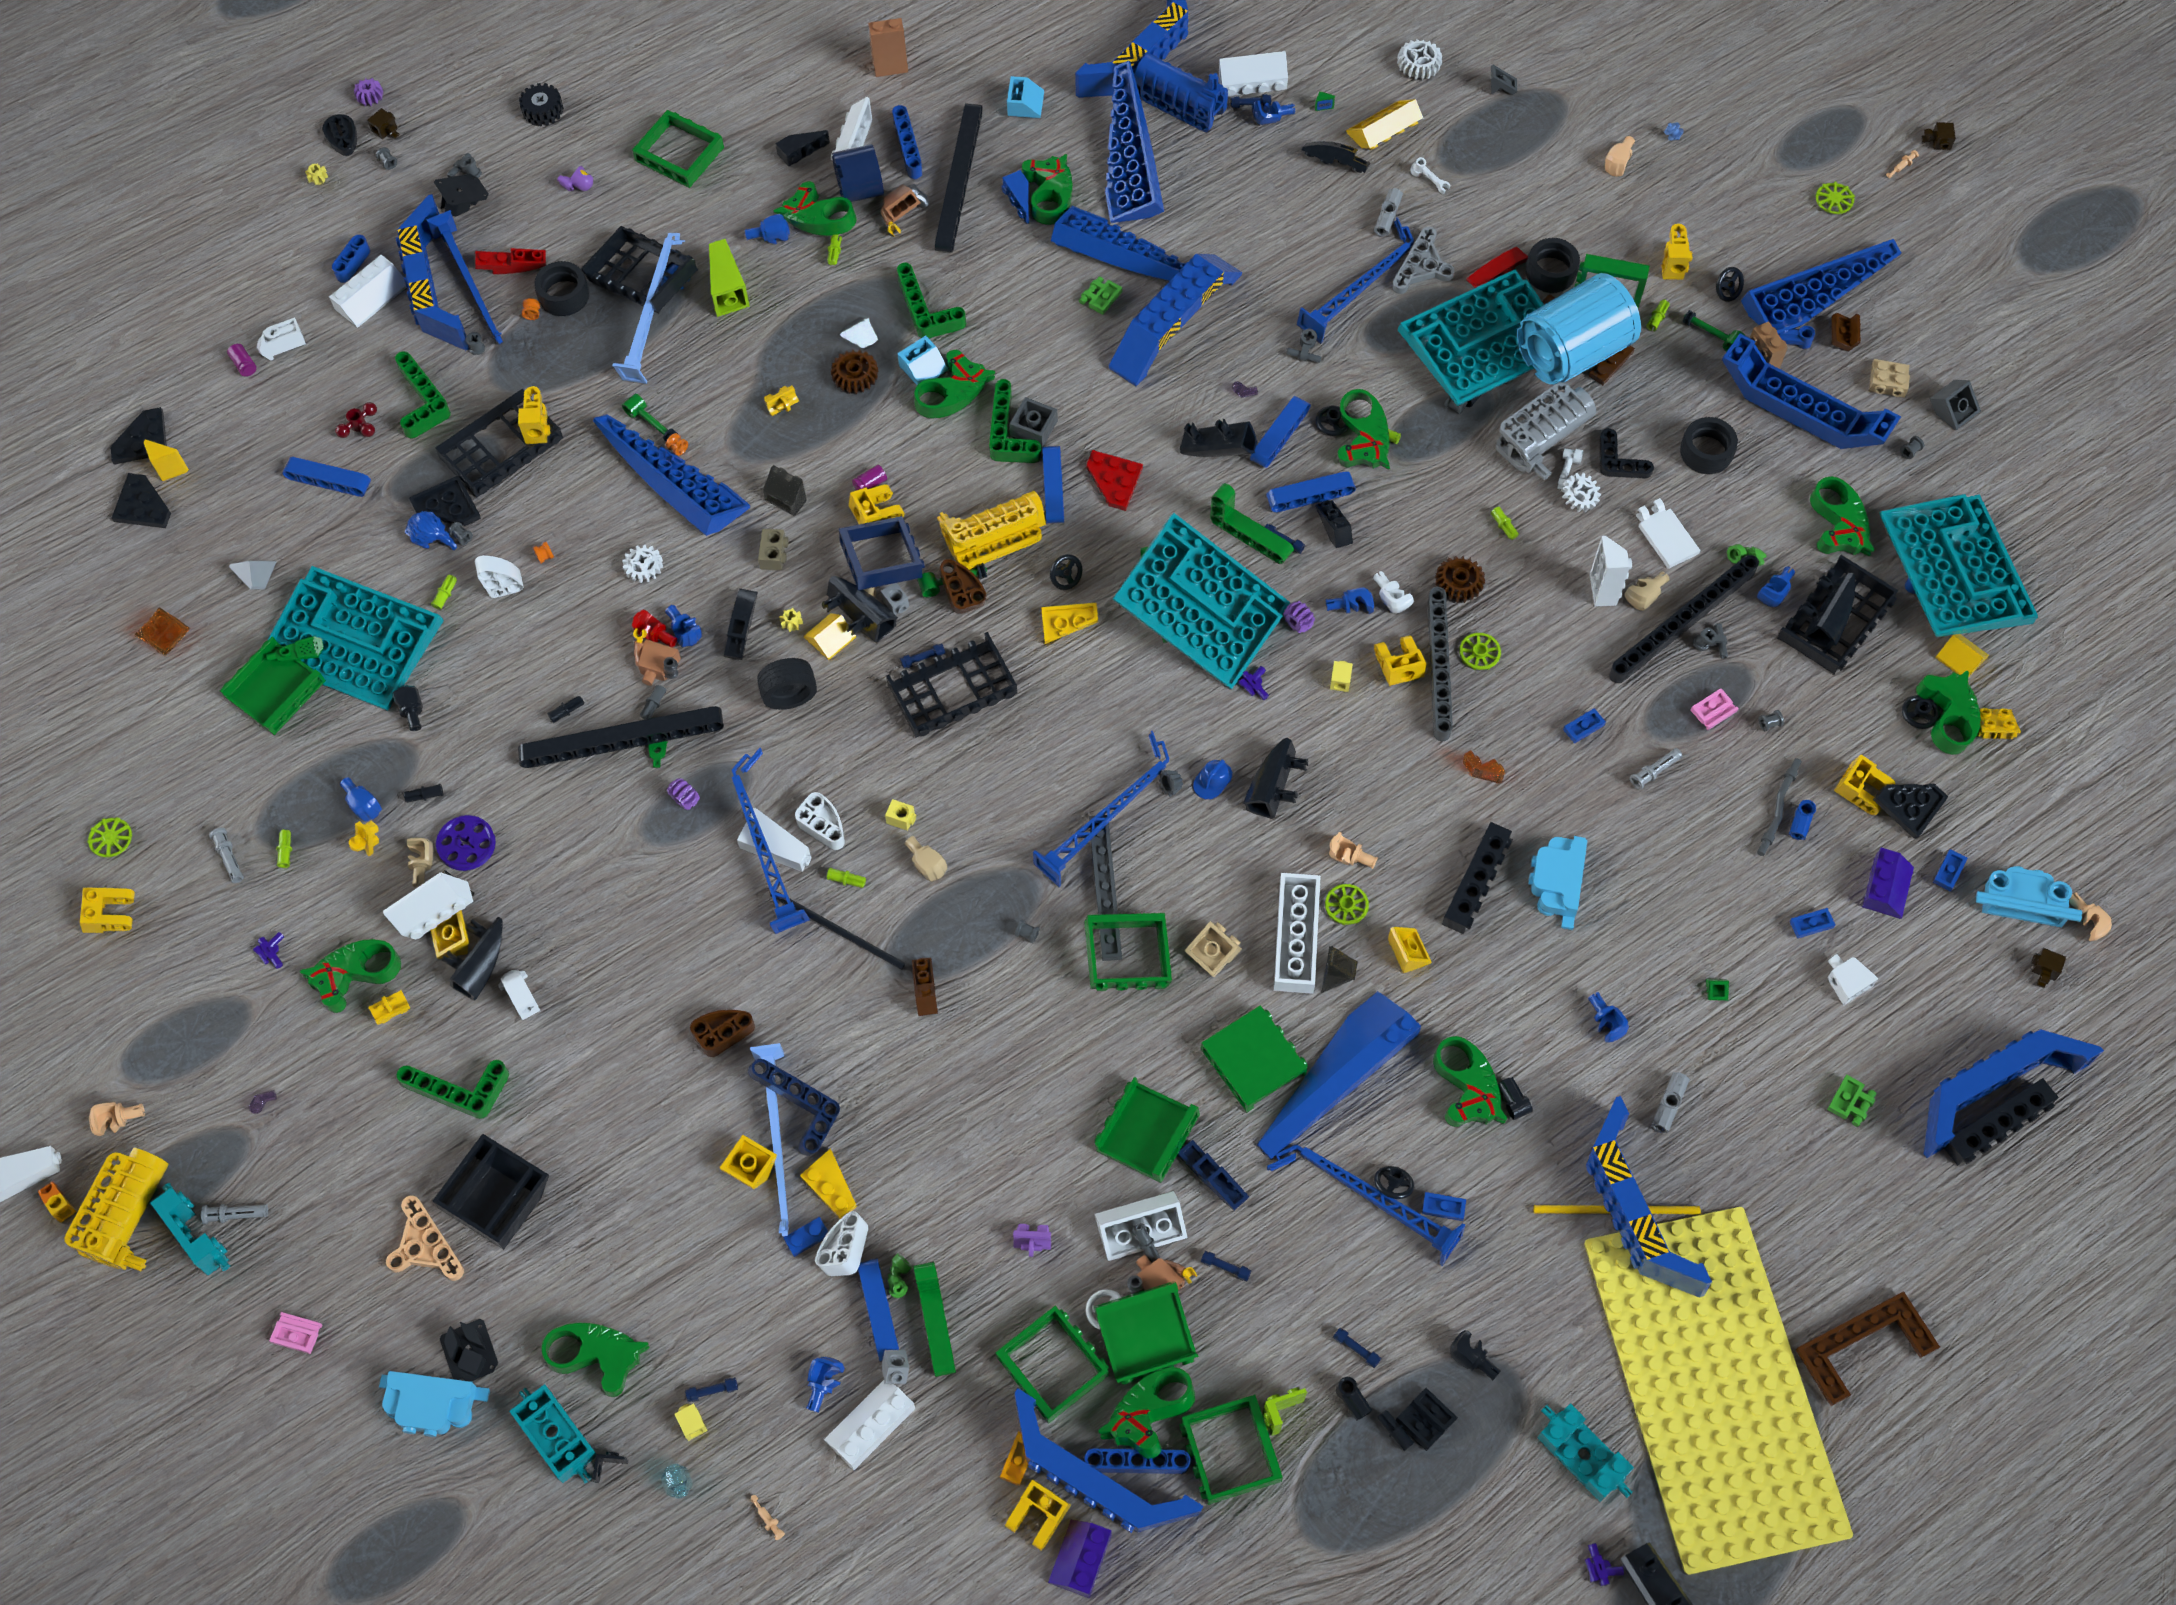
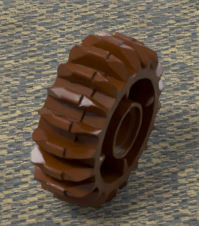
M852 349L851 352L845 351L844 355L839 354V358H835L831 366L833 382L837 388L841 387L842 391L847 390L849 394L851 391L857 394L859 390L864 393L865 388L870 390V385H874L875 380L878 378L879 371L876 360H874L872 355H868L867 351L862 353L860 349L858 352Z
M1464 555L1461 559L1455 556L1453 560L1448 558L1446 562L1443 561L1441 566L1437 568L1435 585L1445 590L1446 596H1449V601L1456 599V603L1459 600L1465 603L1467 599L1472 601L1474 597L1479 596L1485 584V574L1482 572V566H1477V561L1471 562V557L1466 560Z

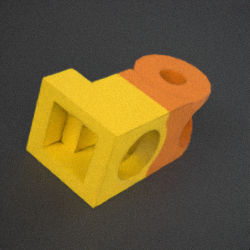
M53 1181L38 1191L50 1214L60 1223L77 1212Z

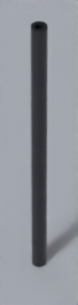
M777 898L779 902L785 905L788 904L787 900ZM790 899L795 905L796 910L804 909L807 916L813 921L901 970L904 968L905 962Z

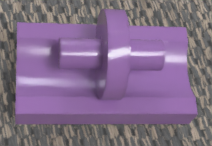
M1018 1224L1017 1230H1014L1013 1247L1029 1251V1257H1033L1034 1251H1042V1249L1051 1250V1232H1049L1048 1225L1037 1226V1231H1029V1225Z

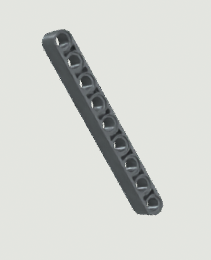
M1434 587L1430 590L1427 602L1433 734L1438 741H1446L1450 738L1453 726L1447 603L1445 590L1441 587Z

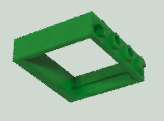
M666 110L632 151L636 162L690 188L723 150L724 144L720 134L714 133L706 127L680 116L676 112ZM670 125L710 143L687 171L648 152Z
M1586 254L1584 262H1580L1574 287L1586 281L1588 272L1596 274L1605 273L1617 278L1638 281L1633 300L1637 309H1639L1650 266Z
M1165 913L1087 915L1084 924L1090 989H1096L1097 991H1106L1111 988H1116L1118 991L1127 990L1128 988L1144 990L1147 987L1165 989L1170 985L1172 975ZM1156 927L1161 977L1097 979L1093 929Z
M1056 1305L995 1352L996 1358L1021 1390L1036 1399V1409L1048 1424L1108 1377L1107 1369L1109 1368L1102 1357L1098 1359L1094 1354L1096 1350L1089 1341L1085 1342L1081 1336L1083 1334L1076 1325L1072 1326L1069 1323L1067 1313L1062 1309L1059 1310ZM1056 1320L1098 1374L1051 1410L1009 1355L1052 1321Z
M1256 1395L1182 1417V1424L1179 1425L1182 1437L1186 1436L1188 1445H1185L1186 1451L1190 1458L1193 1457L1195 1463L1192 1466L1193 1473L1196 1479H1200L1202 1485L1199 1487L1202 1500L1206 1499L1208 1505L1282 1482L1283 1476ZM1249 1408L1271 1476L1212 1495L1191 1425Z

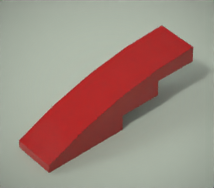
M1516 246L1480 267L1466 281L1476 288L1513 271L1516 266L1525 263L1528 256Z

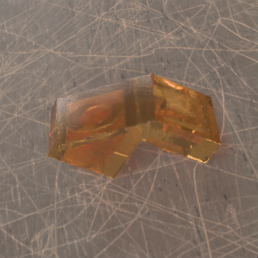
M1471 750L1464 754L1463 764L1472 777L1495 783L1503 781L1504 768L1495 759L1481 765L1480 758L1474 755Z

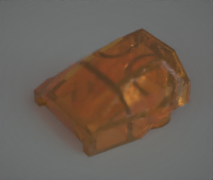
M159 607L152 618L150 617L149 621L134 636L147 643L163 656H166L190 628L175 616Z

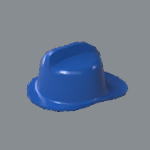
M1223 759L1221 761H1209L1194 780L1193 789L1195 793L1203 799H1213L1219 796L1232 779L1231 768Z

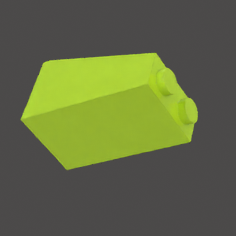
M726 239L710 243L711 295L716 316L719 317L750 307L745 283Z

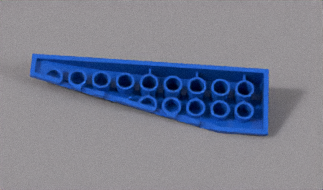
M1128 60L1115 66L1113 75V110H1111L1112 124H1110L1108 145L1110 153L1107 159L1109 167L1108 173H1106L1107 187H1105L1111 223L1150 218L1164 212L1147 123L1131 62Z
M1071 206L1055 222L1051 241L1057 246L1067 247L1075 253H1082L1123 269L1169 281L1188 263L1178 261L1179 257L1173 254L1171 257L1166 255L1164 249L1143 238L1136 239L1135 234L1131 232L1121 231V227L1116 224L1113 226L1109 225L1107 219L1075 206Z
M1377 991L1347 1017L1257 1144L1258 1147L1272 1160L1277 1153L1284 1150L1417 1037L1421 1025L1407 1011Z

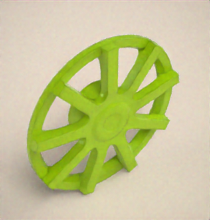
M1834 181V183L1822 184L1816 192L1818 206L1828 213L1843 214L1853 207L1855 195H1853L1848 186ZM1829 187H1834V192ZM1837 187L1842 188V190L1837 192ZM1825 189L1829 194L1823 193L1821 191ZM1819 196L1827 197V199L1819 201ZM1843 199H1851V204ZM1828 202L1830 206L1826 209L1822 204ZM1840 203L1848 206V208L1843 210ZM1833 206H1837L1839 211H1831Z
M1473 633L1462 640L1459 654L1462 662L1473 668V670H1489L1499 662L1501 647L1492 636L1485 633ZM1476 636L1477 644L1474 645L1469 638ZM1480 636L1488 637L1485 644L1480 642ZM1493 641L1496 647L1488 648L1487 645ZM1466 642L1473 649L1463 648L1464 643ZM1498 651V655L1495 657L1488 654V652ZM1463 652L1472 653V655L1465 658ZM1475 657V664L1470 663L1469 660ZM1485 657L1490 658L1494 661L1491 664H1488ZM1480 659H1482L1485 666H1478Z
M118 817L104 818L90 829L91 832L87 842L94 854L100 857H114L127 849L132 839V830L127 822ZM114 822L112 828L109 830L107 823ZM118 823L124 825L122 828L115 831ZM104 825L105 832H102L97 829ZM125 830L129 832V836L118 835ZM94 833L101 835V837L93 839ZM119 840H127L123 848L118 844ZM102 841L96 849L93 847V843ZM107 845L106 854L99 853L101 848ZM111 846H116L120 851L111 854Z
M1341 884L1328 892L1325 899V909L1330 919L1342 925L1357 924L1366 916L1369 909V901L1364 891L1359 887L1351 884ZM1345 887L1354 888L1350 896L1346 895ZM1339 888H1342L1343 897L1341 898L1334 893ZM1359 891L1363 898L1354 900L1353 897ZM1330 896H1333V897H1334L1335 899H1337L1339 902H1338V903H1330V902H1329ZM1364 901L1366 903L1365 909L1355 905ZM1329 907H1339V909L1332 913ZM1353 910H1357L1359 912H1362L1363 914L1357 918ZM1341 911L1344 912L1342 920L1336 917ZM1348 912L1354 920L1346 921Z

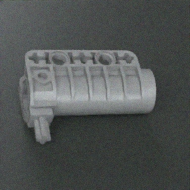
M1559 382L1501 423V436L1497 440L1496 449L1516 469L1523 472L1526 471L1529 474L1535 471L1543 480H1546L1552 472L1542 464L1543 456L1541 454L1595 416V403L1591 396L1581 387L1573 390L1566 383ZM1558 389H1559V390H1562V389H1563V390H1564V393H1563V392H1559V393L1557 394V391H1558ZM1545 398L1551 399V400H1550L1549 402H1547V403H1545V402L1543 401V399H1545ZM1537 407H1539L1536 411L1534 410L1533 412H1531L1532 408L1536 409ZM1518 417H1523V418H1525V419L1522 420L1521 422H1518V421H1517V418H1518ZM1508 442L1507 447H1506V446H1503V447L1501 446V443H1502V444H1506V443Z

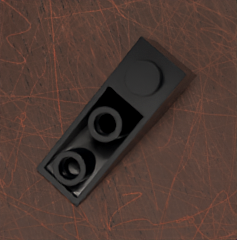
M823 130L789 135L775 144L777 155L789 167L818 149L825 147L830 143L828 131Z
M1326 500L1315 504L1327 535L1335 548L1353 544L1351 524L1334 501Z

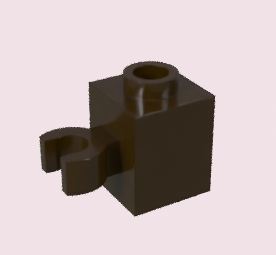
M381 108L367 120L371 131L381 139L388 135L396 139L400 135L396 132L395 117L389 111L387 112Z
M1936 122L1933 130L1924 129V135H1922V142L1928 143L1933 141V146L1936 150H1951L1956 139L1954 123Z
M2042 948L2039 953L2034 954L2031 960V964H2033L2031 972L2040 975L2037 986L2045 988L2050 979L2055 981L2062 973L2066 956L2046 948Z

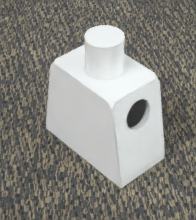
M1838 954L1828 960V963L1834 969L1829 974L1828 980L1843 1005L1873 987L1878 980L1870 970L1854 957L1843 962Z

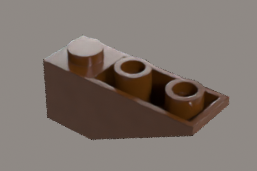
M920 958L912 960L918 1016L938 1014L932 959Z

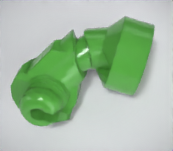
M1740 544L1730 546L1727 550V557L1734 564L1747 555H1754L1759 560L1758 566H1761L1765 563L1763 558H1766L1767 555L1757 547H1743Z
M899 1253L892 1258V1266L889 1270L891 1274L888 1273V1291L894 1298H901L907 1293L908 1285L905 1284L900 1275L901 1273L907 1274L912 1269L911 1264Z

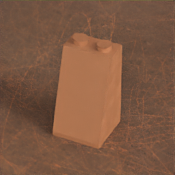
M902 18L868 23L871 54L876 77L908 73Z

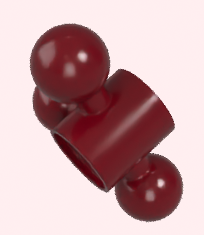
M367 402L363 405L362 412L357 408L350 409L346 413L348 423L346 425L339 424L335 429L336 435L340 438H346L350 434V429L356 432L361 431V434L365 437L373 436L375 427L371 423H366L364 418L375 415L377 406L372 402Z

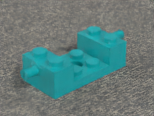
M170 1183L165 1184L162 1187L165 1192L153 1200L151 1205L190 1259L208 1276L219 1267L222 1271L228 1270L230 1265L227 1263L229 1259L225 1255L228 1252L225 1246L214 1236L210 1238L206 1233L199 1238L191 1235L192 1231L185 1222L196 1215L192 1209L194 1204L181 1190L177 1192Z
M545 1384L532 1394H530L527 1388H523L524 1392L521 1390L519 1394L524 1400L509 1411L562 1483L577 1474L584 1483H587L588 1480L590 1481L592 1477L585 1468L596 1458L597 1453ZM551 1426L558 1428V1432L554 1437L547 1436V1430Z
M1571 1403L1557 1414L1548 1405L1541 1410L1550 1421L1537 1438L1599 1502L1616 1489L1626 1498L1633 1493L1624 1481L1634 1467L1619 1452L1614 1454L1584 1424L1586 1418ZM1580 1449H1586L1589 1452L1590 1458L1588 1460H1582L1579 1457L1578 1451Z

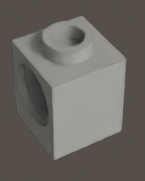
M893 583L881 590L882 601L895 615L903 613L909 607L908 597L897 583Z
M885 1350L881 1366L885 1384H906L909 1372L906 1350Z

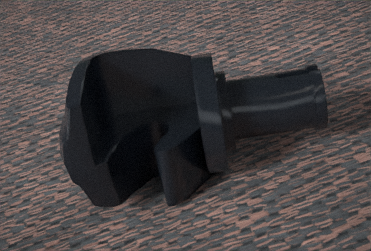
M400 686L393 691L394 701L400 708L399 713L401 717L407 718L410 731H418L422 728L418 715L422 712L423 708L418 689L415 686Z
M1468 1330L1462 1331L1450 1346L1451 1357L1471 1371L1479 1368L1493 1381L1501 1370L1486 1358L1488 1351L1486 1349L1482 1350L1481 1340L1475 1344L1473 1349L1470 1346L1471 1332Z

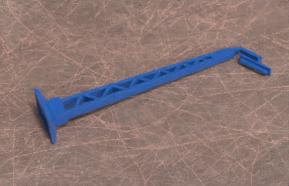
M449 210L426 219L433 239L442 237L444 243L446 242L495 341H497L498 345L502 344V333L497 331L454 241L452 233L457 231L451 211Z
M1398 217L1394 221V225L1400 239L1404 242L1402 246L1319 310L1315 309L1309 313L1304 308H1300L1297 325L1303 330L1313 329L1317 334L1316 341L1320 344L1323 342L1327 323L1411 249L1414 239L1409 227H1402ZM1404 231H1406L1407 236H1408V238H1409V240H1410L1409 243L1405 242V241H1406V235H1405Z
M1153 731L1149 734V739L1154 755L1159 760L1161 759L1158 748L1161 745L1166 759L1163 762L1159 761L1055 851L1051 850L1045 856L1037 851H1033L1034 865L1059 888L1061 886L1060 872L1066 867L1065 864L1166 768L1169 756L1164 741L1156 742ZM1092 826V832H1085ZM1077 838H1085L1078 844ZM1071 843H1075V848H1067ZM1060 853H1069L1063 859L1058 856Z
M759 748L752 757L745 754L733 767L732 773L734 777H732L776 907L774 910L777 919L770 922V926L774 933L777 934L810 921L804 909L796 910L795 905L790 901L742 780L736 774L738 768L747 758L749 760L741 768L742 773L747 772L763 754L762 749ZM756 838H758V839L761 840L759 846H758V843H757ZM763 846H765L767 853L761 851ZM762 856L768 858L766 865ZM771 863L776 874L768 871ZM769 876L777 879L773 887ZM779 885H781L784 895L776 892ZM777 898L787 900L788 904L779 907Z
M1294 1145L1276 1154L1277 1162L1267 1166V1170L1273 1171L1295 1161L1296 1153L1280 1159V1157L1298 1150L1301 1152L1300 1155L1430 1241L1434 1248L1441 1251V1266L1444 1265L1463 1236L1465 1224L1462 1223L1453 1231L1444 1225L1441 1227L1397 1200L1383 1195L1375 1187L1307 1147L1303 1149L1298 1145ZM1375 1197H1380L1381 1202L1375 1199ZM1385 1200L1392 1205L1386 1206ZM1401 1209L1402 1216L1393 1210ZM1406 1213L1415 1219L1407 1220ZM1423 1223L1424 1230H1422L1415 1224ZM1428 1226L1439 1232L1436 1237L1429 1234Z

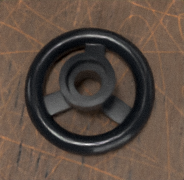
M1736 267L1724 269L1716 282L1718 297L1725 302L1735 300L1743 290L1744 276L1740 269ZM1730 272H1734L1731 277L1725 276ZM1737 277H1738V279H1739V285H1738V288H1737V290H1736V292H1735L1734 286H1735V281H1736V279H1737ZM1722 290L1729 291L1730 296H1725Z
M1326 406L1319 410L1316 415V426L1326 435H1341L1349 429L1346 424L1341 429L1338 425L1341 418L1339 406ZM1321 422H1325L1333 426L1334 431L1328 430L1325 427H1323Z
M1071 554L1058 557L1050 569L1052 584L1060 590H1069L1075 587L1083 573L1080 560ZM1069 560L1068 564L1062 563V561ZM1074 564H1076L1077 575L1073 580L1071 576V569L1073 568ZM1056 576L1065 578L1068 584H1060L1056 580Z
M1919 695L1909 697L1903 703L1902 715L1911 726L1918 729H1928L1933 727L1940 718V709L1932 699H1923ZM1918 701L1915 710L1908 713V706L1912 702ZM1932 708L1934 710V717L1929 714ZM1914 717L1925 718V719L1928 720L1929 722H1928V723H1918V722H1915L1914 720H1912L1911 718H1914Z
M1386 1166L1380 1168L1375 1173V1186L1383 1195L1389 1198L1404 1199L1414 1191L1412 1177L1399 1167ZM1382 1175L1388 1180L1389 1186L1387 1189L1381 1184L1380 1178ZM1399 1186L1408 1187V1189L1402 1193L1393 1192L1394 1189L1398 1188Z

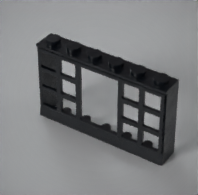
M620 226L581 270L589 281L644 307L647 298L644 294L650 288L652 279L640 292L621 284V282L648 253L660 257L663 245L655 239L647 238L642 233L634 232L631 228L627 229ZM626 242L633 245L627 253L620 251ZM637 247L645 250L638 258L631 256ZM670 249L665 271L672 263L679 266V268L673 274L664 272V276L668 277V280L649 301L654 308V312L659 314L661 309L698 271L695 260L690 255L686 256L678 250ZM616 253L623 256L617 264L609 262ZM626 259H630L634 262L627 270L620 267ZM605 265L612 267L605 276L598 273ZM616 270L623 272L617 281L610 278Z
M523 388L435 447L439 458L456 476L459 475L462 483L476 498L485 494L490 488L501 483L503 479L514 474L519 468L530 463L532 459L543 454L548 448L563 439L560 427L547 415V425L550 426V436H547V443L525 444L522 433H519L513 427V425L518 423V417L509 422L503 416L510 410H515L519 414L517 405L524 401ZM500 419L526 445L502 463H499L474 436L479 431L485 430L495 420ZM472 439L477 445L466 452L460 444ZM458 448L462 455L452 461L446 454ZM481 448L486 456L475 462L470 455ZM467 458L473 465L462 472L456 464ZM491 459L496 467L486 473L480 465ZM477 469L483 476L472 483L466 475Z
M1843 555L1839 556L1835 566L1830 568L1826 577L1836 583L1844 573H1854L1856 580L1855 588L1861 583L1871 589L1866 597L1861 596L1857 592L1854 594V597L1862 602L1856 609L1852 608L1851 613L1866 621L1867 624L1851 644L1842 638L1839 639L1838 642L1847 647L1843 655L1840 656L1831 649L1817 646L1823 650L1820 651L1812 646L1810 641L1806 642L1795 635L1797 633L1804 638V632L1800 628L1806 621L1810 624L1812 622L1809 616L1800 611L1802 605L1798 608L1795 616L1789 619L1786 627L1781 628L1777 637L1778 640L1785 642L1833 673V675H1835L1838 669L1840 671L1844 669L1848 663L1846 659L1848 657L1852 658L1858 650L1856 648L1857 645L1862 646L1868 637L1866 635L1868 631L1872 633L1877 626L1876 621L1878 619L1882 620L1888 612L1886 610L1887 607L1892 608L1897 601L1895 596L1898 592L1897 589ZM1817 585L1815 591L1809 594L1806 601L1817 608L1823 599L1828 596L1829 592L1820 585ZM1874 592L1886 599L1881 607L1869 601ZM1865 604L1877 611L1871 619L1859 612ZM1826 653H1828V654H1830L1831 656L1835 657L1836 659H1838V661L1834 660L1833 658H1831L1830 656H1828Z
M988 632L984 633L985 642L976 645L975 641L972 640L968 643L967 650L959 652L958 648H954L951 650V657L944 660L941 655H937L934 658V664L926 667L923 662L917 665L918 671L911 674L907 670H903L900 672L901 678L893 681L890 675L886 676L887 685L915 738L926 736L935 729L944 728L953 721H960L969 714L978 713L987 706H994L999 701L1010 699L1017 694V684ZM991 652L996 662L983 667L979 657ZM975 659L980 669L967 674L963 664ZM959 666L977 700L947 713L929 678ZM998 666L1003 676L991 681L986 671ZM982 673L987 683L975 688L970 678ZM1006 679L1009 686L997 691L994 684ZM925 680L930 690L917 695L913 685ZM990 686L993 693L981 698L978 691ZM909 687L913 698L903 701L899 691ZM933 695L937 705L925 709L920 699ZM917 702L921 712L911 716L906 705ZM940 708L943 715L930 720L928 713ZM924 715L927 722L916 726L914 719Z

